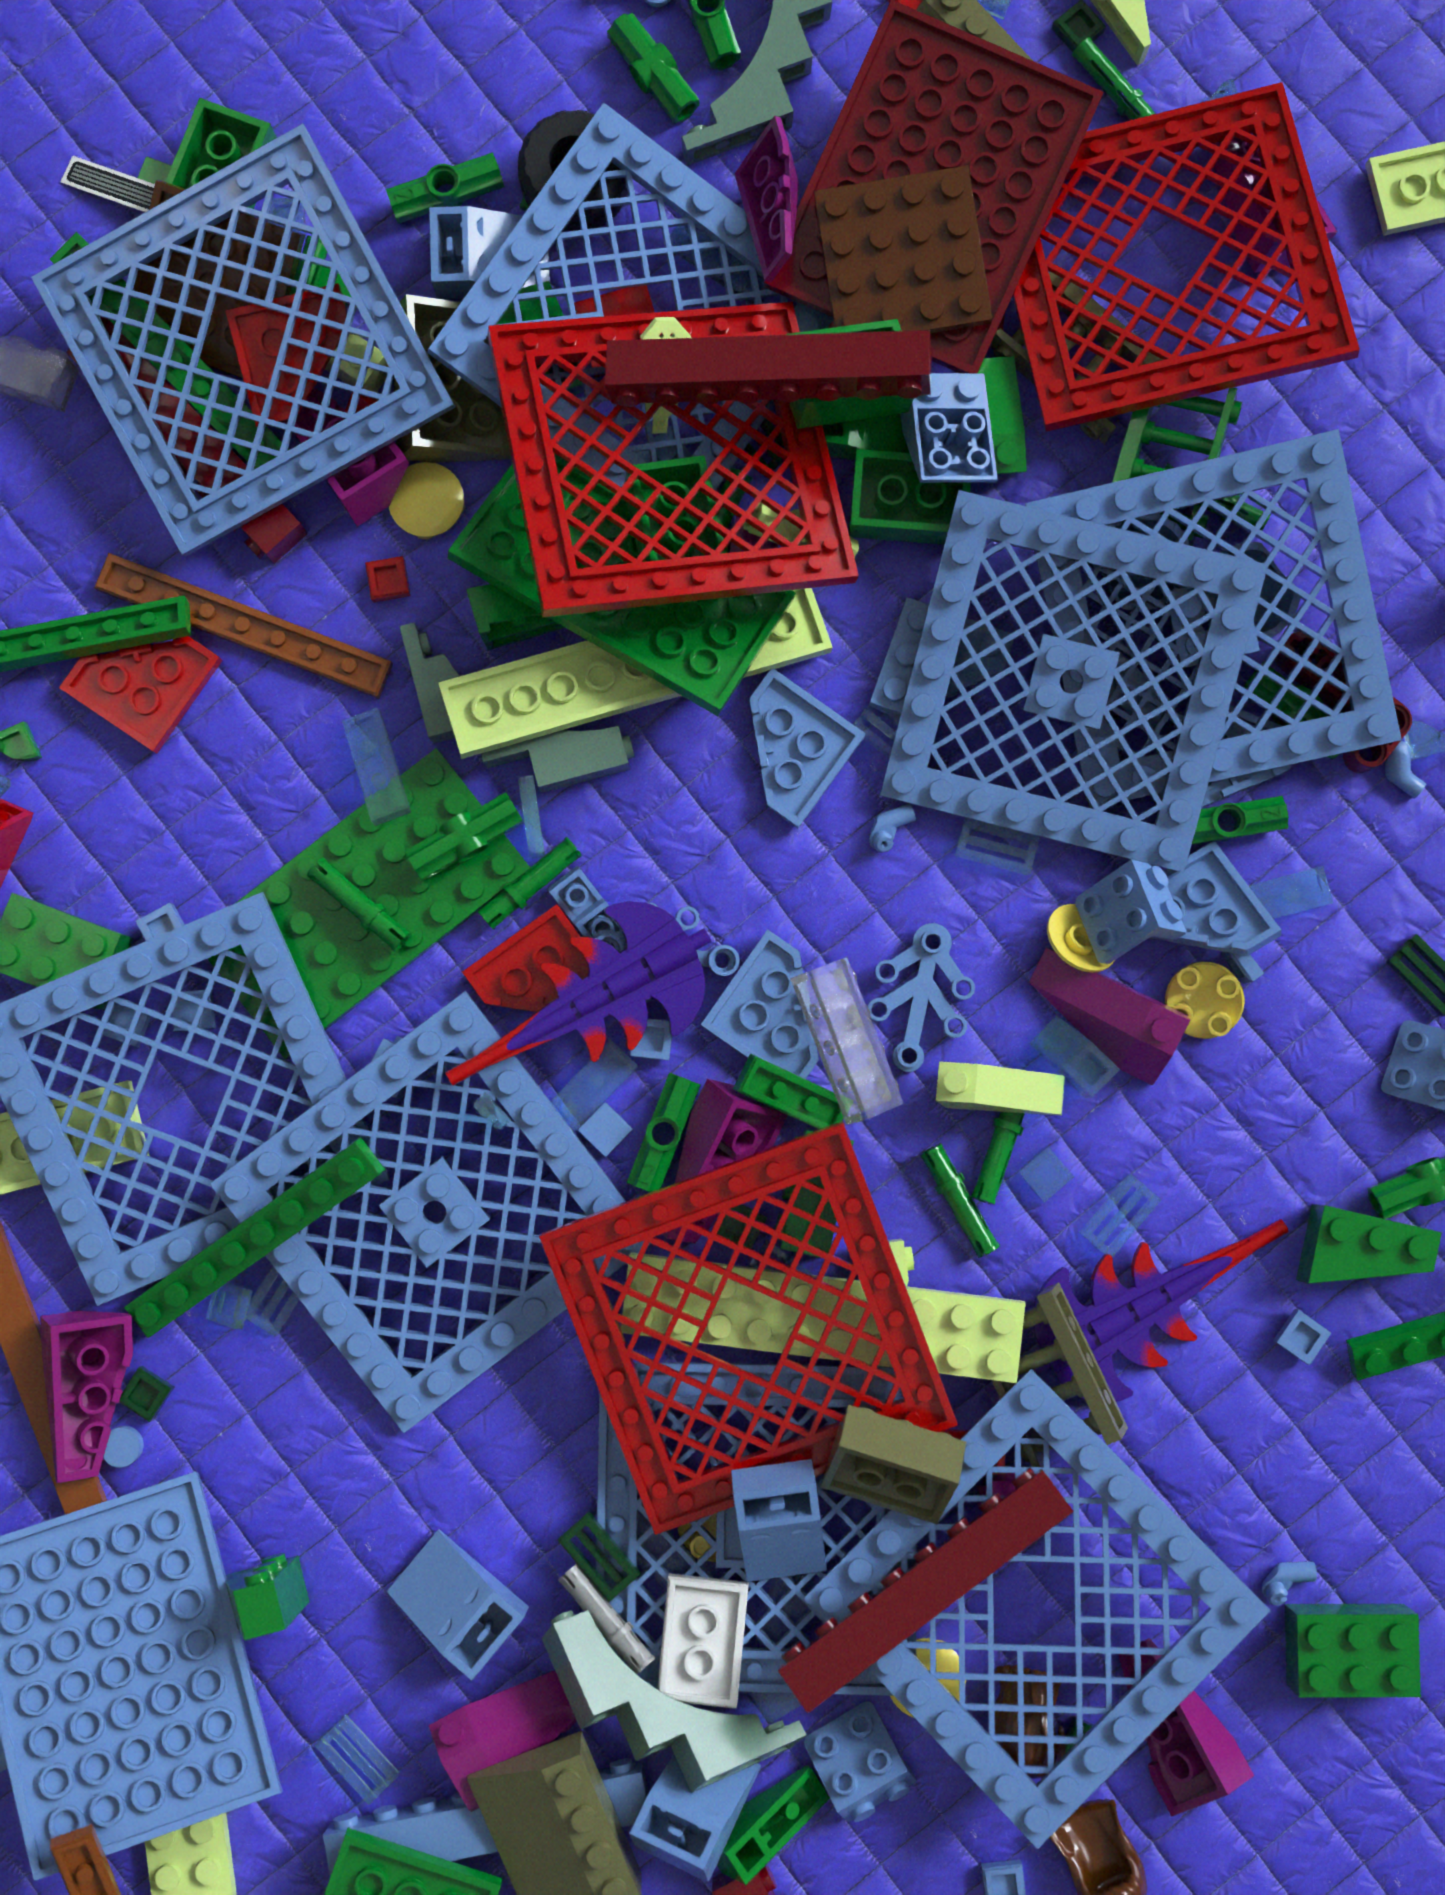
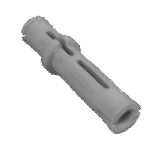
M577 1563L558 1579L559 1583L565 1587L583 1611L589 1610L597 1628L607 1639L609 1646L617 1651L632 1671L638 1675L641 1670L655 1659L633 1633L632 1629L634 1626L631 1622L625 1623Z

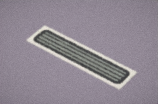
M72 156L61 180L63 184L143 212L149 211L155 186L153 183Z

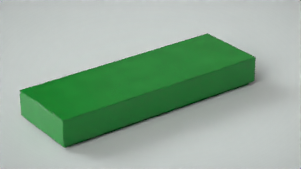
M751 1053L733 1088L741 1094L818 1129L843 1121L852 1103L851 1100Z

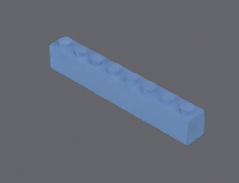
M632 1758L618 1759L611 1762L608 1768L598 1769L621 1826L626 1827L634 1825L649 1794L643 1761L633 1762ZM459 1792L454 1793L451 1796L452 1799L436 1802L435 1797H426L416 1800L412 1803L411 1807L397 1809L396 1805L382 1806L373 1810V1814L357 1817V1813L342 1814L333 1819V1822L329 1824L323 1835L330 1876L347 1827L449 1861L495 1853L498 1850L480 1808L472 1812L469 1811Z

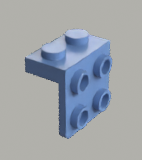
M1131 859L1076 898L1077 910L1098 962L1110 964L1151 936L1175 941L1187 933L1181 920L1182 911L1173 901L1167 886L1168 878L1159 866Z
M1406 1020L1401 1024L1381 1084V1089L1385 1094L1438 1109L1445 1113V1029L1411 1020Z
M869 1701L861 1703L807 1735L804 1740V1746L837 1813L847 1822L852 1820L860 1822L867 1819L876 1811L875 1806L887 1799L892 1802L904 1797L910 1791L909 1786L917 1782L912 1770L901 1758L877 1709Z

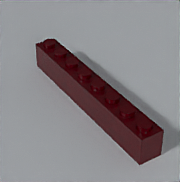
M100 317L111 337L114 325L107 318ZM121 333L118 344L137 349ZM69 348V349L66 351V353H67V354L75 361V363L78 365V363H77L75 357L73 356V354H72V352H71V350H70V348ZM118 351L130 372L134 356ZM142 358L137 379L155 384L159 372L147 359ZM165 379L163 387L175 390ZM137 386L149 407L153 390ZM161 393L156 414L174 419L180 398ZM187 403L182 422L201 427L203 419ZM156 421L168 442L172 425ZM180 428L174 448L193 454L199 433ZM206 436L201 457L219 462L225 442ZM230 450L227 464L246 470L244 462ZM175 455L184 474L187 475L191 460ZM199 462L194 477L198 482L197 484L212 489L217 468ZM225 470L220 488L243 475ZM195 490L202 498L209 495ZM283 504L240 526L249 537L244 543L259 559L266 555L274 564L308 534L301 523Z
M930 330L613 340L607 341L605 387L611 403L625 407L637 406L639 403H659L665 406H672L679 402H698L711 405L718 401L737 400L741 403H755L758 400L777 399L782 402H794L804 398L834 401L839 397H859L864 400H874L880 396H900L905 399H913L920 395H931Z
M1031 1468L1022 1472L1011 1481L1015 1489L1003 1498L998 1492L989 1497L978 1506L982 1514L970 1523L966 1517L956 1522L945 1531L950 1537L938 1547L933 1542H930L913 1556L917 1562L905 1572L902 1571L900 1566L880 1581L884 1587L872 1597H870L867 1591L847 1606L851 1611L850 1614L837 1622L834 1616L814 1631L818 1636L817 1639L806 1647L800 1641L781 1656L785 1663L780 1666L778 1672L807 1714L1074 1512L1042 1469L1036 1473Z

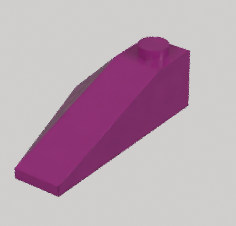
M775 115L735 172V178L764 280L768 282L773 281L792 255L800 186L782 120Z
M707 1078L690 1114L675 1183L773 1147L788 1115L733 1089L735 1085ZM719 1213L692 1223L708 1229ZM681 1227L663 1233V1236L667 1239L676 1240ZM687 1229L682 1242L696 1244L702 1235Z
M80 1310L40 1316L42 1359L56 1482L62 1483L96 1477L99 1475L111 1433L110 1424L116 1403H119L123 1391L121 1385L125 1371L130 1366L133 1356L131 1314Z
M1150 1638L1140 1642V1647L1158 1648ZM1118 1654L1124 1677H1134V1654ZM1141 1655V1676L1162 1655ZM1127 1685V1689L1129 1690L1133 1685ZM1194 1690L1144 1740L1147 1741L1152 1762L1148 1764L1151 1778L1171 1816L1227 1796L1254 1776L1234 1737Z
M554 1670L465 1705L428 1726L443 1767L468 1810L472 1812L478 1809L479 1806L467 1780L469 1774L551 1743L561 1732H567L577 1720Z

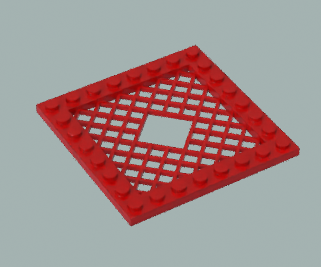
M1283 82L1086 132L1065 180H1071L1068 184L1063 183L1060 189L1061 194L1051 209L1013 294L1046 432L1358 358L1359 345ZM1235 137L1251 144L1243 158L1226 150ZM1222 141V143L1220 144V146H1217V145H1215V144H1212V143H1215V142ZM1196 147L1213 154L1205 167L1187 160ZM1185 150L1181 156L1175 154V152ZM1256 151L1258 152L1262 167L1249 162ZM1159 156L1175 163L1167 177L1150 170ZM1220 158L1237 166L1229 179L1211 171ZM1146 160V162L1143 164V166L1140 165V164H1138V163H1136V162H1139V161ZM1120 166H1124L1137 173L1128 187L1112 179ZM1182 167L1199 175L1190 189L1173 181ZM1109 169L1105 175L1099 173V171ZM1243 170L1261 177L1252 191L1235 183ZM1083 175L1099 182L1091 196L1074 188ZM1144 177L1160 184L1152 198L1135 191ZM1205 179L1222 187L1214 200L1197 193ZM1265 184H1267L1271 200L1259 195ZM1106 186L1123 194L1113 208L1097 200ZM1167 188L1184 196L1175 210L1158 202ZM1228 191L1246 198L1238 212L1220 204ZM1068 196L1085 203L1076 217L1060 210ZM1129 198L1146 206L1137 220L1120 212ZM1191 200L1208 208L1199 222L1182 214ZM1253 202L1270 210L1262 224L1244 216ZM1091 207L1108 215L1099 229L1082 221ZM1152 210L1217 241L1178 298L1114 266ZM1214 212L1232 220L1223 234L1206 226ZM1275 216L1280 233L1268 228ZM1053 217L1070 224L1061 238L1045 231ZM1114 219L1131 227L1122 241L1105 233ZM1238 224L1255 231L1247 246L1229 237ZM1077 228L1093 236L1084 250L1068 243V240ZM1262 235L1280 244L1271 258L1253 249ZM1041 239L1055 245L1046 259ZM1100 240L1116 248L1107 262L1091 254ZM1223 245L1241 253L1232 267L1214 259ZM1062 249L1078 257L1070 271L1053 264ZM1284 250L1286 251L1290 267L1277 261ZM1247 257L1265 265L1256 280L1238 271ZM1085 261L1102 269L1093 283L1076 276ZM1208 267L1226 275L1217 289L1200 281ZM1271 269L1289 277L1280 292L1262 283ZM1049 272L1063 278L1055 292L1053 291ZM1108 273L1125 281L1116 296L1099 287ZM1232 279L1250 287L1241 301L1223 293ZM1070 282L1087 291L1078 305L1061 297ZM1294 283L1299 301L1287 296ZM1132 285L1148 293V296L1139 308L1123 300V297ZM1194 288L1211 296L1202 311L1185 302ZM1256 291L1275 299L1266 313L1247 305ZM1093 295L1110 303L1101 317L1084 309ZM1155 297L1172 305V308L1163 320L1146 312ZM1218 300L1235 308L1226 323L1209 315V312ZM1281 303L1299 312L1290 326L1272 317ZM1057 305L1072 312L1063 326ZM1116 307L1134 315L1125 329L1107 321ZM1179 309L1196 318L1187 332L1169 324ZM1242 312L1260 321L1251 335L1233 327ZM1078 316L1095 324L1086 339L1069 330ZM1303 318H1305L1307 326L1297 328ZM1140 319L1158 327L1148 342L1131 333ZM1203 322L1220 330L1211 345L1194 336ZM1266 325L1280 331L1258 337ZM1102 328L1119 337L1110 351L1093 343ZM1164 331L1181 339V342L1172 354L1155 346ZM1227 334L1240 340V342L1219 347ZM1065 338L1080 345V348L1071 360ZM1125 341L1143 349L1134 363L1116 355ZM1188 343L1202 350L1180 356ZM1087 350L1104 358L1094 373L1078 365V362ZM1149 353L1163 359L1141 365ZM1110 362L1124 369L1103 374ZM1074 372L1086 379L1076 381Z
M793 302L488 326L487 335L543 617L856 583L859 574L823 426L797 429L789 402L773 399L776 414L766 408L772 399L762 400L760 403H743L754 410L745 422L728 411L735 401H726L722 407L717 403L711 405L702 404L716 414L707 426L690 415L698 405V402H690L684 410L677 405L665 406L653 403L646 413H643L635 406L625 407L615 404L616 406L607 417L590 406L599 394L610 400L605 387V376L598 382L583 372L591 361H595L606 368L607 341L640 340L641 334L655 317H675L692 338L797 333L800 331ZM570 362H580V363L577 365V367H575V366L572 365ZM552 364H556L570 373L561 386L544 375ZM576 379L593 389L584 401L567 391ZM540 383L554 392L545 404ZM560 398H563L577 408L568 420L551 410ZM661 406L724 448L684 499L620 457ZM622 409L639 420L630 433L613 422ZM583 413L600 423L591 436L574 425ZM759 415L776 425V428L768 438L751 427ZM547 418L561 427L552 439ZM722 418L739 429L730 441L713 430ZM606 429H609L623 439L614 452L597 441ZM567 432L585 443L575 456L558 445ZM780 433L784 448L774 442ZM744 434H747L762 445L753 457L736 446ZM590 448H593L608 459L599 471H596L581 460ZM767 449L785 460L776 472L759 461ZM554 453L569 462L559 475ZM729 453H732L747 464L738 476L721 465ZM614 463L631 474L622 487L604 476ZM575 467L592 478L582 491L565 480ZM788 467L793 484L782 477ZM752 468L770 479L762 491L744 481ZM714 472L732 483L723 495L705 484ZM637 479L655 490L645 503L627 492ZM598 483L615 494L606 507L588 496ZM775 484H778L793 495L785 507L766 496ZM737 487L755 498L746 511L728 500ZM561 488L576 498L566 511ZM699 491L717 502L707 515L690 504ZM660 495L678 506L668 519L651 508ZM621 499L639 510L629 523L612 512ZM582 502L599 513L590 526L572 516ZM796 502L798 503L801 518L790 512ZM760 503L778 514L769 527L752 516ZM722 507L740 518L731 531L713 519ZM683 511H686L701 522L692 535L674 523ZM644 515L662 525L653 538L635 528ZM605 518L623 529L613 543L596 532ZM783 519L801 529V532L793 542L775 531ZM745 523L763 533L754 547L736 535ZM568 524L583 533L574 546H572ZM707 526L724 537V540L716 550H713L697 539ZM668 530L685 541V544L676 555L658 543ZM629 534L646 545L637 559L619 548ZM804 537H806L807 545H799ZM589 538L607 549L597 563L580 552V549ZM769 538L782 546L780 548L761 549ZM730 542L743 550L742 552L721 554ZM691 546L704 554V556L683 558ZM652 550L665 558V560L643 562ZM613 554L627 563L604 566ZM575 560H577L587 568L577 569Z
M843 1121L548 1230L539 1236L655 1535L734 1507L731 1470L812 1459L815 1477L824 1474L838 1427L844 1416L827 1408L835 1389L855 1397L852 1406L859 1407L861 1401L877 1407L871 1409L877 1414L896 1420H907L915 1426L934 1432H941L958 1425ZM820 1175L824 1188L806 1180ZM795 1185L787 1203L768 1195ZM801 1187L822 1195L814 1215L793 1206ZM757 1199L749 1217L730 1209ZM827 1199H829L839 1226L819 1218ZM763 1201L784 1209L776 1229L755 1220ZM719 1213L712 1231L692 1223ZM789 1213L810 1221L802 1241L781 1232ZM725 1215L746 1224L738 1243L717 1234ZM816 1224L836 1233L828 1253L807 1244ZM681 1227L674 1245L655 1237ZM751 1227L772 1235L764 1255L743 1246ZM687 1229L708 1238L700 1257L679 1248ZM842 1236L853 1264L834 1256ZM778 1238L798 1247L790 1267L769 1258ZM644 1241L636 1259L617 1251ZM713 1241L734 1249L726 1269L705 1260ZM649 1243L670 1252L662 1271L641 1262ZM804 1250L825 1259L816 1278L796 1270ZM740 1252L760 1261L752 1281L731 1272ZM606 1255L598 1271L594 1259ZM675 1255L696 1263L688 1283L667 1274ZM611 1257L632 1266L624 1285L603 1276ZM830 1262L851 1271L842 1290L822 1281ZM766 1264L787 1273L778 1292L758 1284ZM702 1267L722 1275L714 1294L694 1286ZM638 1269L658 1277L650 1297L630 1288ZM856 1275H858L867 1301L848 1293ZM792 1276L813 1285L804 1304L784 1295ZM728 1278L801 1311L769 1381L696 1349ZM664 1281L684 1289L677 1308L656 1300ZM604 1284L621 1292L614 1308L611 1305ZM818 1288L839 1297L830 1316L810 1307ZM690 1292L711 1301L703 1320L682 1311ZM626 1294L647 1303L639 1322L618 1313ZM845 1300L865 1308L857 1327L836 1319ZM652 1306L673 1315L665 1334L644 1325ZM871 1312L882 1339L863 1331ZM807 1314L827 1322L819 1341L798 1333ZM678 1318L699 1327L691 1346L670 1337ZM618 1322L635 1329L628 1346ZM833 1326L853 1334L845 1353L825 1345ZM641 1332L661 1341L653 1360L632 1351ZM859 1337L879 1346L871 1365L851 1357ZM795 1340L815 1348L807 1367L787 1359ZM667 1344L687 1352L679 1371L659 1363ZM885 1349L896 1376L877 1368ZM821 1351L841 1360L833 1379L813 1370ZM693 1356L713 1364L705 1383L685 1374ZM633 1359L649 1366L643 1383ZM847 1363L867 1372L859 1391L839 1382ZM783 1365L803 1374L795 1393L775 1384ZM719 1367L739 1376L731 1395L711 1386ZM655 1369L676 1378L668 1397L647 1388ZM873 1375L893 1383L885 1402L865 1394ZM809 1377L829 1385L821 1404L801 1396ZM745 1379L765 1388L758 1406L737 1398ZM681 1381L702 1390L694 1408L673 1400ZM899 1388H901L904 1398L894 1401ZM771 1391L791 1399L784 1418L763 1410ZM707 1393L728 1402L720 1420L699 1412ZM647 1397L664 1404L657 1421ZM797 1403L817 1411L809 1430L789 1421ZM733 1405L753 1413L746 1432L725 1423ZM669 1407L690 1416L682 1434L662 1426ZM823 1415L838 1421L817 1429ZM759 1417L780 1425L772 1444L751 1435ZM695 1419L716 1427L708 1446L688 1437ZM786 1428L800 1434V1436L779 1443ZM722 1430L742 1439L734 1458L714 1449ZM662 1434L678 1441L672 1457H670ZM748 1442L762 1448L759 1451L742 1456ZM684 1444L704 1453L696 1471L676 1463ZM710 1456L725 1462L704 1470ZM677 1472L684 1474L687 1477L679 1479Z

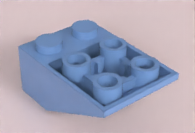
M471 206L429 207L431 283L437 299H464L522 218V215ZM549 251L540 263L549 262ZM550 270L541 271L542 281L550 282ZM534 272L523 288L536 284Z
M931 373V395H920L914 398L907 413H900L902 433L920 483L997 482L985 375L979 373Z
M812 1459L731 1470L733 1496L747 1582L827 1571Z
M440 1529L436 1531L386 1591L440 1654L471 1681L523 1620L529 1608L527 1604Z
M673 1755L647 1795L629 1833L635 1847L709 1883L761 1765L757 1763L691 1793L675 1755Z

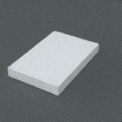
M669 1573L657 1690L682 1703L737 1709L749 1582Z

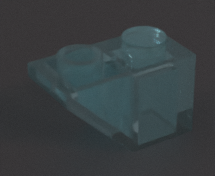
M1055 1016L1029 1043L1060 1075H1064L1065 1080L1084 1098H1093L1120 1070L1094 1043L1058 1016Z

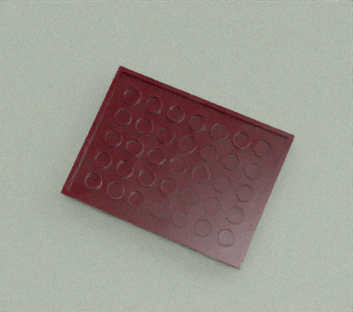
M891 0L797 208L792 255L772 282H764V287L833 317L814 191L969 165L992 322L986 325L931 333V361L958 373H978L1104 92Z

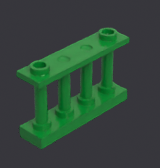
M1229 388L1225 402L1195 396L1165 404L1221 417L1214 440L1155 426L1156 422L1150 421L1154 406L1133 411L1112 483L1168 470L1144 464V459L1139 458L1143 444L1150 445V442L1209 455L1208 460L1220 457L1229 424H1237L1243 402L1236 400L1237 388ZM1202 504L1194 505L1192 515L1180 514L1192 520ZM1203 514L1197 524L1206 529L1209 516ZM1170 516L1167 517L1171 521L1177 523L1182 530H1186V526L1179 523ZM1192 531L1188 536L1189 545L1193 546L1195 537H1203Z

